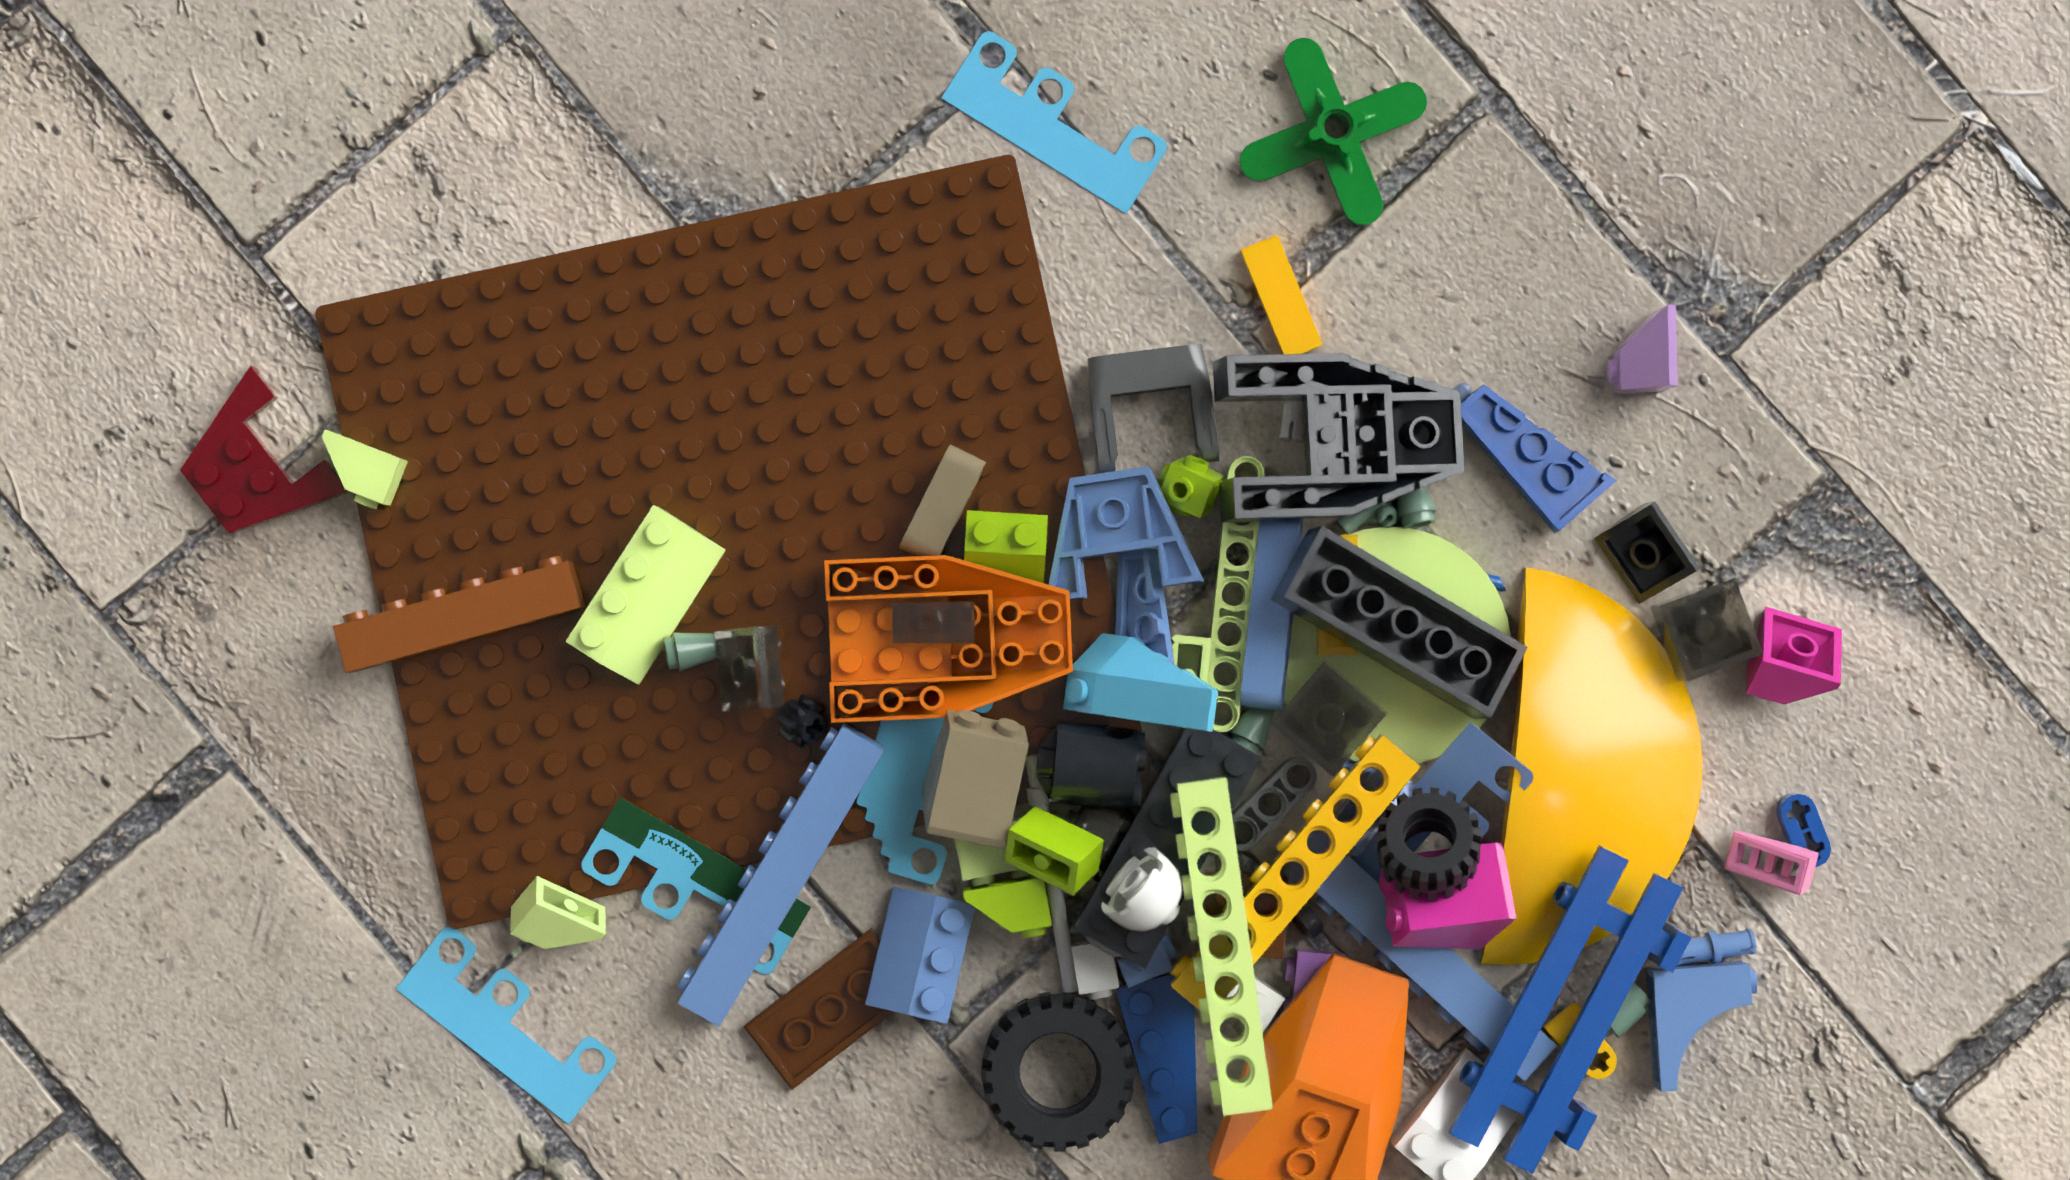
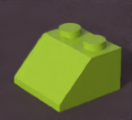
M967 510L964 560L1044 583L1048 515Z
M1033 875L999 879L996 882L973 886V884L964 886L963 895L966 902L1011 933L1020 932L1021 938L1045 934V927L1052 926L1045 881Z

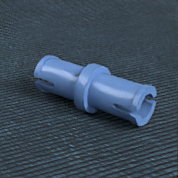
M1752 929L1717 934L1716 931L1706 932L1703 937L1691 938L1677 966L1709 960L1712 964L1720 963L1722 958L1746 954L1753 955L1756 953L1755 935Z

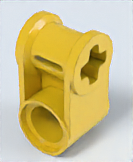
M1574 1001L1543 1026L1544 1030L1560 1049L1581 1011L1580 1006ZM1603 1040L1597 1051L1599 1054L1604 1053L1600 1057V1061L1603 1063L1602 1066L1597 1068L1590 1065L1586 1072L1591 1078L1604 1079L1610 1076L1616 1068V1055L1605 1040Z

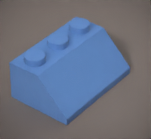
M893 887L865 1005L948 1024L975 907L969 903Z

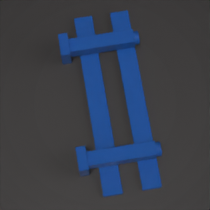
M1600 845L1594 853L1578 886L1562 882L1556 889L1553 903L1562 907L1565 911L1484 1065L1476 1061H1468L1463 1066L1459 1076L1460 1083L1468 1086L1470 1091L1448 1133L1478 1148L1500 1105L1511 1108L1525 1115V1118L1503 1159L1532 1174L1554 1134L1565 1145L1577 1151L1580 1150L1597 1115L1584 1103L1573 1099L1646 958L1673 973L1692 938L1679 928L1666 922L1683 887L1656 873L1652 874L1632 914L1608 903L1629 860ZM1596 925L1619 936V939L1539 1091H1536L1515 1081L1514 1078Z

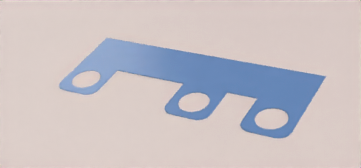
M1470 722L1410 789L1408 798L1413 796V789L1422 788L1423 793H1430V788L1432 787L1439 788V794L1446 796L1448 791L1456 794V802L1459 803L1470 789L1480 781L1502 800L1509 802L1511 790H1503L1496 784L1495 774L1497 770L1503 766L1516 768L1521 774L1519 786L1524 791L1532 783L1533 773ZM1470 807L1469 814L1475 812L1479 820L1478 828H1481L1482 838L1489 829V823ZM1376 832L1364 851L1357 857L1352 855L1350 858L1379 883L1380 871L1383 868H1380L1378 863ZM1432 832L1417 833L1409 838L1405 844L1412 852H1415Z

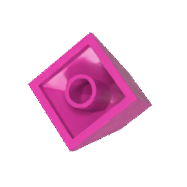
M1765 607L1747 665L1746 694L1785 705L1838 689L1841 684L1842 629Z

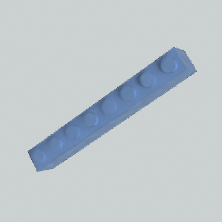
M845 722L842 723L839 730L833 727L830 728L819 747L826 752L818 765L810 762L799 781V783L805 786L798 799L790 796L778 816L784 820L777 834L771 830L768 832L758 849V852L764 854L756 868L751 865L748 866L737 885L743 888L742 893L736 902L731 899L727 901L717 918L718 921L723 923L716 936L708 933L697 952V955L703 957L695 971L689 967L687 968L676 987L682 991L678 1004L718 1027L722 1024L884 752V745Z
M1320 830L1311 832L1307 837V847L1312 852H1323L1329 845V838ZM1346 855L1316 890L1319 896L1314 901L1331 917L1336 912L1340 913L1349 922L1344 929L1361 944L1366 939L1372 942L1378 948L1374 956L1389 970L1392 971L1398 966L1408 975L1406 979L1409 981V988L1420 998L1427 992L1437 1001L1438 1004L1433 1010L1450 1025L1455 1020L1459 1021L1467 1029L1463 1037L1476 1049L1482 1052L1487 1047L1491 1051L1514 1006L1450 948L1393 947L1391 932L1386 927L1387 908L1385 896L1380 890L1379 883ZM1295 861L1285 863L1289 867L1285 875L1292 882L1297 883L1303 876L1302 865ZM1541 1030L1517 1073L1524 1081L1528 1079L1557 1046Z

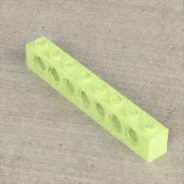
M1220 777L1177 783L1178 792L1170 793L1173 818L1182 817L1184 830L1183 834H1176L1179 859H1188L1190 873L1189 875H1182L1185 900L1193 899L1195 915L1187 916L1190 940H1199L1201 957H1193L1196 982L1205 981L1207 998L1199 999L1202 1023H1211L1213 1039L1205 1040L1208 1065L1216 1064L1218 1080L1210 1081L1213 1105H1222L1223 1116L1273 1109L1227 778ZM1199 811H1208L1215 817L1213 830L1206 834L1197 833L1191 826L1194 814ZM1205 852H1213L1221 859L1220 869L1214 874H1204L1197 867L1198 858ZM1218 893L1225 897L1227 906L1220 915H1210L1203 909V901L1209 894ZM1216 935H1226L1232 940V949L1225 956H1216L1208 948L1210 940ZM1222 976H1231L1238 982V989L1234 995L1222 997L1214 990L1215 982ZM1229 1017H1236L1244 1024L1243 1032L1236 1038H1227L1220 1031L1221 1023ZM1239 1058L1249 1064V1072L1244 1078L1233 1079L1226 1073V1066L1231 1060Z

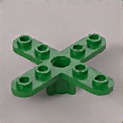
M1309 38L1295 39L1285 49L1283 62L1306 121L1247 145L1240 155V170L1249 180L1262 182L1322 159L1343 213L1348 221L1358 226L1370 225L1381 215L1383 201L1360 143L1419 119L1426 110V93L1416 83L1403 82L1344 105L1319 44ZM1328 120H1338L1345 127V135L1341 138L1330 137L1324 129L1325 122Z

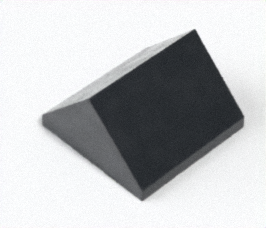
M1655 501L1641 505L1594 538L1638 604L1700 569V566Z

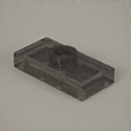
M974 602L892 603L893 644L975 642Z

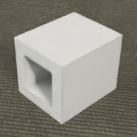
M1086 941L1072 943L1071 951L1079 995L1088 994L1089 1000L1111 996V989L1119 988L1114 957Z

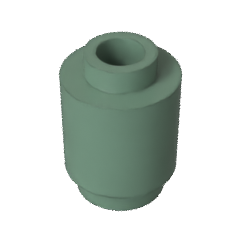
M1633 983L1606 1037L1613 1033L1617 1038H1620L1647 1013L1645 1008L1652 1002L1636 983Z

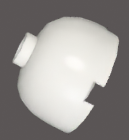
M1148 847L1144 849L1148 856L1144 857L1141 861L1135 856L1128 860L1117 872L1105 892L1111 899L1109 905L1102 902L1101 908L1103 912L1126 929L1147 931L1158 927L1162 923L1167 925L1177 916L1180 910L1178 903L1182 893V880L1172 862L1156 848Z

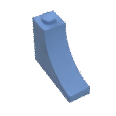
M1741 960L1722 961L1713 964L1710 962L1681 964L1676 966L1673 973L1660 966L1645 967L1647 996L1652 1002L1648 1006L1653 1086L1661 1092L1678 1091L1680 1063L1688 1044L1695 1034L1717 1015L1733 1008L1752 1005V994L1757 993V977L1755 971L1750 970V964Z

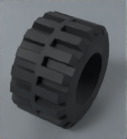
M1431 787L1430 793H1423L1422 788L1413 789V796L1409 798L1403 793L1397 797V806L1390 803L1386 807L1385 817L1381 816L1378 824L1379 867L1383 868V876L1387 882L1395 880V890L1401 894L1406 889L1409 890L1410 898L1419 900L1420 895H1427V901H1436L1438 894H1443L1444 898L1447 899L1453 896L1455 887L1460 891L1467 887L1468 878L1473 879L1477 872L1481 848V828H1478L1479 820L1475 812L1469 814L1470 805L1464 799L1457 803L1456 794L1450 791L1447 792L1446 796L1439 794V788ZM1435 832L1446 837L1452 844V847L1443 855L1423 857L1412 852L1405 843L1417 833Z

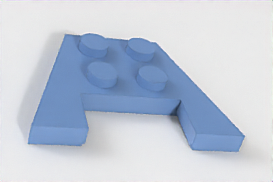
M1150 467L1132 468L1069 479L1048 585L1069 590L1070 601L1086 599L1084 558L1153 548L1158 550L1163 587L1204 582Z

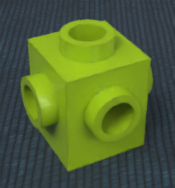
M1187 455L1186 458L1182 457L1171 462V464H1166L1159 476L1158 484L1162 487V493L1173 513L1181 516H1190L1191 514L1202 518L1213 511L1219 495V482L1224 481L1226 476L1209 469L1207 461L1196 456Z

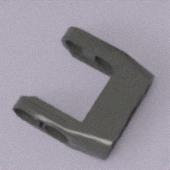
M1202 344L1102 355L1087 359L1090 404L1099 474L1116 471L1115 461L1118 456L1111 397L1189 388L1196 448L1200 451L1203 460L1207 462L1219 461L1211 384Z

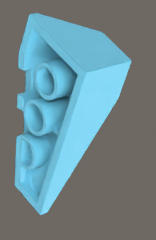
M1102 633L1073 664V672L1068 673L1063 705L1065 710L1213 731L1218 690L1189 671L1181 670L1168 661L1169 658L1161 653L1153 652L1144 646L1145 643L1138 638Z

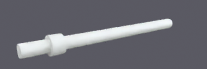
M1038 754L1026 756L1025 762L1030 786L1026 789L1028 804L1050 813V800L1036 777ZM1045 882L1063 991L1067 993L1075 992L1079 989L1071 951L1072 942L1063 890Z

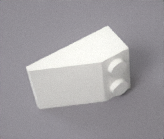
M1467 1048L1458 1056L1390 1138V1142L1397 1150L1433 1180H1473L1519 1115V1112L1501 1104L1478 1148L1448 1133L1470 1091L1468 1086L1459 1081L1463 1066L1468 1061H1476L1484 1065Z

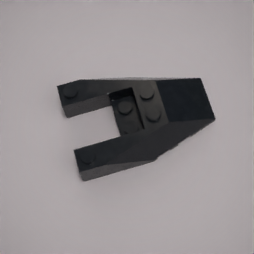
M1344 353L1226 355L1213 362L1215 402L1302 400L1306 476L1233 477L1219 482L1221 523L1350 516L1465 472L1460 391L1414 376L1408 377L1390 371V368L1378 364H1368L1353 359L1350 355Z

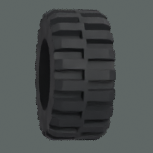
M1062 991V994L1040 993L1038 997L1030 1000L1026 998L1018 1002L1017 1006L1011 1011H1006L999 1019L994 1030H991L985 1050L983 1051L981 1067L984 1097L987 1105H990L994 1113L993 1117L999 1125H1004L1010 1131L1009 1134L1018 1141L1021 1139L1030 1142V1147L1040 1150L1043 1147L1054 1148V1152H1066V1148L1077 1146L1078 1149L1089 1146V1141L1096 1137L1102 1139L1110 1132L1109 1128L1115 1122L1119 1123L1125 1114L1124 1110L1127 1103L1131 1102L1134 1092L1135 1064L1128 1037L1122 1026L1115 1020V1017L1107 1009L1104 1010L1098 1006L1096 1001L1089 1000L1086 996L1085 998L1074 996V993ZM1063 1033L1076 1037L1089 1048L1095 1059L1096 1077L1090 1092L1084 1099L1070 1107L1050 1108L1039 1104L1029 1096L1021 1081L1020 1064L1024 1053L1034 1041L1048 1034Z

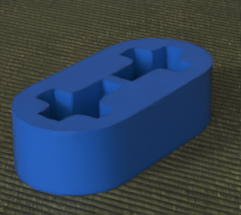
M1797 793L1785 795L1778 802L1776 813L1787 843L1805 848L1807 843L1803 834L1807 833L1811 842L1819 843L1820 848L1815 850L1818 853L1815 867L1821 866L1830 857L1831 846L1816 805L1806 795ZM1793 801L1797 805H1804L1806 811L1800 814L1804 825L1801 828L1796 818L1787 816V812L1792 810L1791 802Z

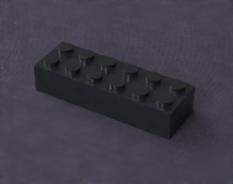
M1324 526L1315 527L1307 531L1271 598L1273 602L1473 719L1492 717L1528 648Z
M1183 727L1142 800L1140 809H1137L1069 932L1139 972L1146 969L1170 923L1167 925L1162 923L1158 927L1147 931L1130 930L1117 924L1101 908L1102 902L1109 905L1111 897L1105 893L1117 872L1133 856L1140 861L1148 856L1144 851L1148 847L1156 848L1164 854L1176 867L1181 880L1182 875H1189L1188 859H1179L1176 834L1184 833L1182 817L1173 818L1170 793L1178 792L1177 783L1226 777L1232 813L1262 757L1214 729L1213 731H1204ZM1199 811L1192 817L1191 826L1197 833H1209L1215 826V817L1208 811ZM1205 852L1198 858L1197 867L1199 870L1210 852ZM1182 883L1181 898H1180V901H1179V903H1178L1179 905H1181V903L1183 902V900H1184V898H1185V897H1184V890H1183V883Z

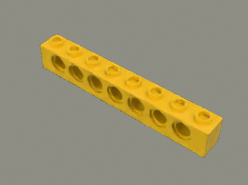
M1380 734L1376 740L1369 736L1354 753L1359 758L1349 771L1344 767L1340 769L1328 784L1333 790L1323 802L1318 798L1312 802L1301 816L1306 822L1300 830L1295 833L1290 829L1276 845L1275 848L1280 853L1273 862L1268 864L1264 860L1250 876L1249 880L1254 884L1243 898L1247 927L1251 931L1249 941L1253 965L1419 770L1420 766L1384 735ZM1375 767L1382 775V782L1375 790H1365L1360 784V775L1366 768ZM1341 799L1352 800L1356 807L1354 817L1346 822L1338 821L1333 814L1335 803ZM1315 830H1323L1329 836L1327 849L1320 853L1312 852L1307 847V837ZM1290 861L1298 862L1303 867L1302 878L1294 884H1288L1280 877L1282 866ZM1270 893L1276 897L1277 906L1271 914L1262 915L1254 909V900L1259 894ZM1219 934L1210 940L1208 948L1216 956H1225L1231 951L1233 944L1229 942L1226 935ZM1199 948L1192 958L1185 954L1170 971L1175 977L1171 981V987L1198 1010H1200L1199 999L1207 998L1205 981L1196 982L1193 957H1201ZM1222 976L1215 982L1214 990L1218 995L1227 997L1238 982L1231 976Z

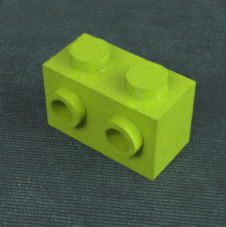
M1034 806L1009 829L1004 861L1074 895L1099 871L1104 839Z

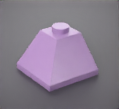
M1676 304L1666 305L1651 313L1613 353V360H1608L1607 381L1609 384H1613L1614 393L1663 392L1677 386Z

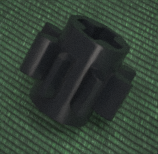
M801 694L799 700H788L778 712L777 720L783 726L778 734L800 748H803L805 742L814 743L818 741L826 730L827 722L821 716L826 708L804 694Z

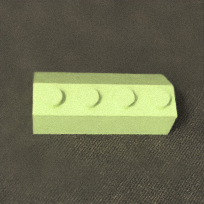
M653 505L565 642L603 666L640 685L664 648L663 638L671 637L726 549L662 508Z

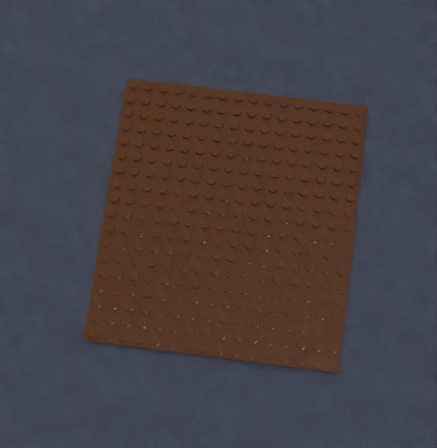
M1002 155L321 305L316 309V319L342 436L408 461L391 506L379 503L377 509H373L357 503L380 613L383 612L382 605L389 602L405 599L407 605L422 601L420 595L422 593L444 588L445 593L450 594L461 590L459 583L483 577L486 584L500 580L498 573L501 571L522 567L523 573L539 569L538 561L555 556H561L562 562L571 561L574 563L586 607L574 612L391 662L447 921L453 929L511 917V906L536 876L589 900L647 887L657 868L636 856H633L619 882L612 886L606 885L586 874L581 866L582 860L619 797L739 866L760 862L764 854L758 852L762 842L770 830L777 834L784 822L783 819L778 817L790 796L798 799L805 787L799 783L803 773L810 762L816 765L820 762L826 751L819 747L830 728L833 727L839 730L843 723H831L828 601H826L824 560L915 557L899 549V546L944 454L951 444L986 461V465L941 555L964 560L967 510L1048 515L1044 583L1049 584L1069 479L1086 476L1017 163L1012 155ZM655 505L726 549L674 631L676 633H720L724 657H719L679 672L678 668L668 670L665 650L663 648L641 684L638 685L593 660L565 641L652 506ZM1104 556L1083 559L1087 598L1070 601L1073 664L1102 633L1115 635L1116 610ZM1068 674L997 700L986 713L973 711L984 718L994 720L1006 718L1025 726L1029 745L1026 756L1038 754L1039 745L1056 727L1057 722L1138 729V732H1142L1141 723L1137 720L1063 709ZM801 694H804L811 700H815L826 708L821 716L827 722L823 736L814 743L805 742L803 748L798 747L793 742L790 743L778 734L783 726L777 720L778 712L782 705L791 699L799 700ZM881 721L845 723L875 740ZM1147 751L1145 770L1141 771V777H1145L1150 773ZM1026 762L1016 805L1028 803L1026 789L1030 786ZM857 798L827 847L873 837L875 824L865 820L867 808L856 803ZM919 809L913 828L925 825L923 810ZM602 849L595 854L593 866L597 872L608 875L615 872L618 868L619 859L612 850Z

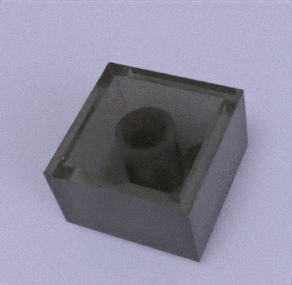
M1736 578L1724 579L1650 606L1678 681L1688 682L1763 654Z
M1324 661L1271 724L1330 775L1334 776L1387 716L1388 712L1328 661Z

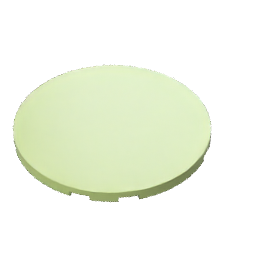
M1377 527L1349 534L1358 535L1359 548L1511 637L1508 617L1496 587L1478 563L1454 544L1439 536L1411 528L1403 529V527ZM1296 614L1293 615L1284 702L1300 726L1329 750L1343 757L1358 761L1359 758L1354 753L1369 736L1376 740L1381 734L1418 764L1441 756L1470 722L1480 728L1487 720V718L1473 719L1359 651L1358 655H1317L1316 626Z

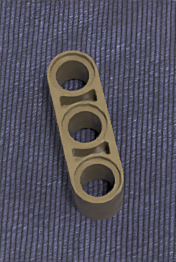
M951 444L949 445L901 541L899 549L913 556H938L942 554L983 472L986 461Z

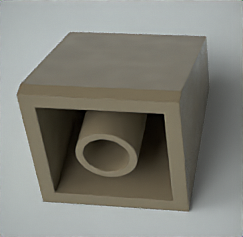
M961 710L959 712L946 711L921 790L926 833L1002 849L1006 848L1008 832L1011 828L1029 746L1025 726L1006 718L999 720L984 718L970 710Z

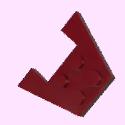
M251 365L180 469L188 482L230 534L350 493V491L344 489L339 475L326 460L321 461L296 482L290 479L247 423V421L278 398L257 369Z

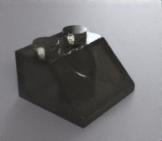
M777 625L715 631L722 712L784 706L785 682L781 676L780 665L782 647L778 637Z

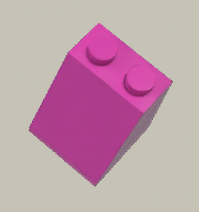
M1503 843L1481 844L1479 864H1477V872L1474 878H1468L1467 887L1462 891L1455 887L1453 896L1447 899L1444 898L1443 894H1438L1436 901H1427V895H1420L1419 900L1410 898L1409 890L1406 889L1401 894L1394 889L1395 880L1388 883L1383 876V869L1380 871L1379 886L1385 896L1387 908L1386 927L1391 932L1393 947L1481 949L1517 919ZM1450 849L1415 854L1423 857H1437L1445 854Z

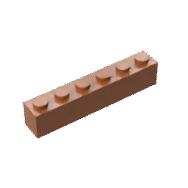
M555 556L538 561L539 569L523 573L522 567L501 571L498 573L500 580L486 584L483 577L459 583L461 590L446 594L444 588L420 594L422 601L407 605L405 599L389 602L382 605L383 612L368 616L367 610L346 614L343 616L344 623L333 626L345 672H358L584 609L586 607L574 563L571 561L562 562L561 556Z

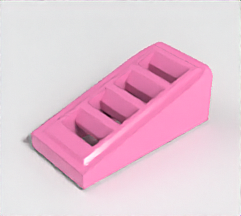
M1736 830L1733 833L1724 869L1785 891L1802 895L1811 885L1818 853L1803 847ZM1746 845L1752 847L1748 864L1741 863ZM1762 851L1768 852L1764 868L1758 867ZM1778 856L1784 858L1781 872L1774 871ZM1794 862L1799 863L1796 877L1791 876Z

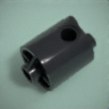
M1057 722L1056 727L1038 747L1036 777L1048 796L1050 803L1131 810V808L1140 809L1142 798V785H1140L1141 771L1145 770L1147 751L1145 747V732H1138V729Z

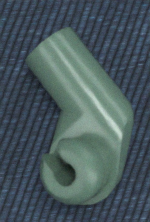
M1384 502L1350 516H1341L1335 522L1346 535H1349L1363 523L1391 527L1397 521V511L1391 503Z

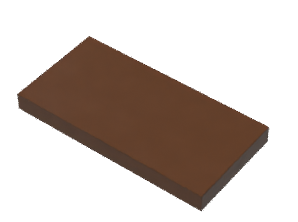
M872 928L743 1026L791 1090L893 1013V1011L865 1005L880 943L879 937Z

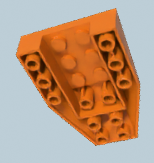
M947 555L824 560L826 601H828L831 723L944 718L947 710L957 712L961 710L971 711L1073 672L1069 590Z
M1332 953L1263 1034L1273 1109L1223 1116L1207 1156L1212 1176L1223 1180L1378 1179L1401 1105L1409 989L1408 979ZM1245 1062L1239 1079L1244 1078L1249 1072L1250 1066L1247 1062Z

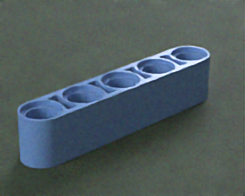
M1303 519L1262 521L1259 524L1241 686V707L1282 711L1294 613L1273 602L1271 598L1302 542Z

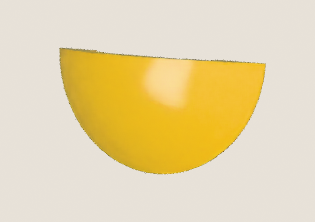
M1527 567L1524 569L1517 641L1528 648L1518 666L1516 686L1519 688L1511 755L1531 770L1533 781L1524 791L1520 787V772L1510 766L1507 791L1511 790L1510 801L1505 803L1501 839L1517 919L1482 947L1480 964L1515 965L1538 962L1565 911L1562 907L1553 903L1556 889L1562 882L1578 886L1599 845L1629 860L1608 903L1632 914L1652 874L1656 873L1668 879L1678 863L1689 840L1697 815L1702 786L1703 761L1701 738L1695 710L1682 677L1661 643L1640 620L1602 592L1575 579ZM1595 925L1583 948L1607 937L1611 932Z

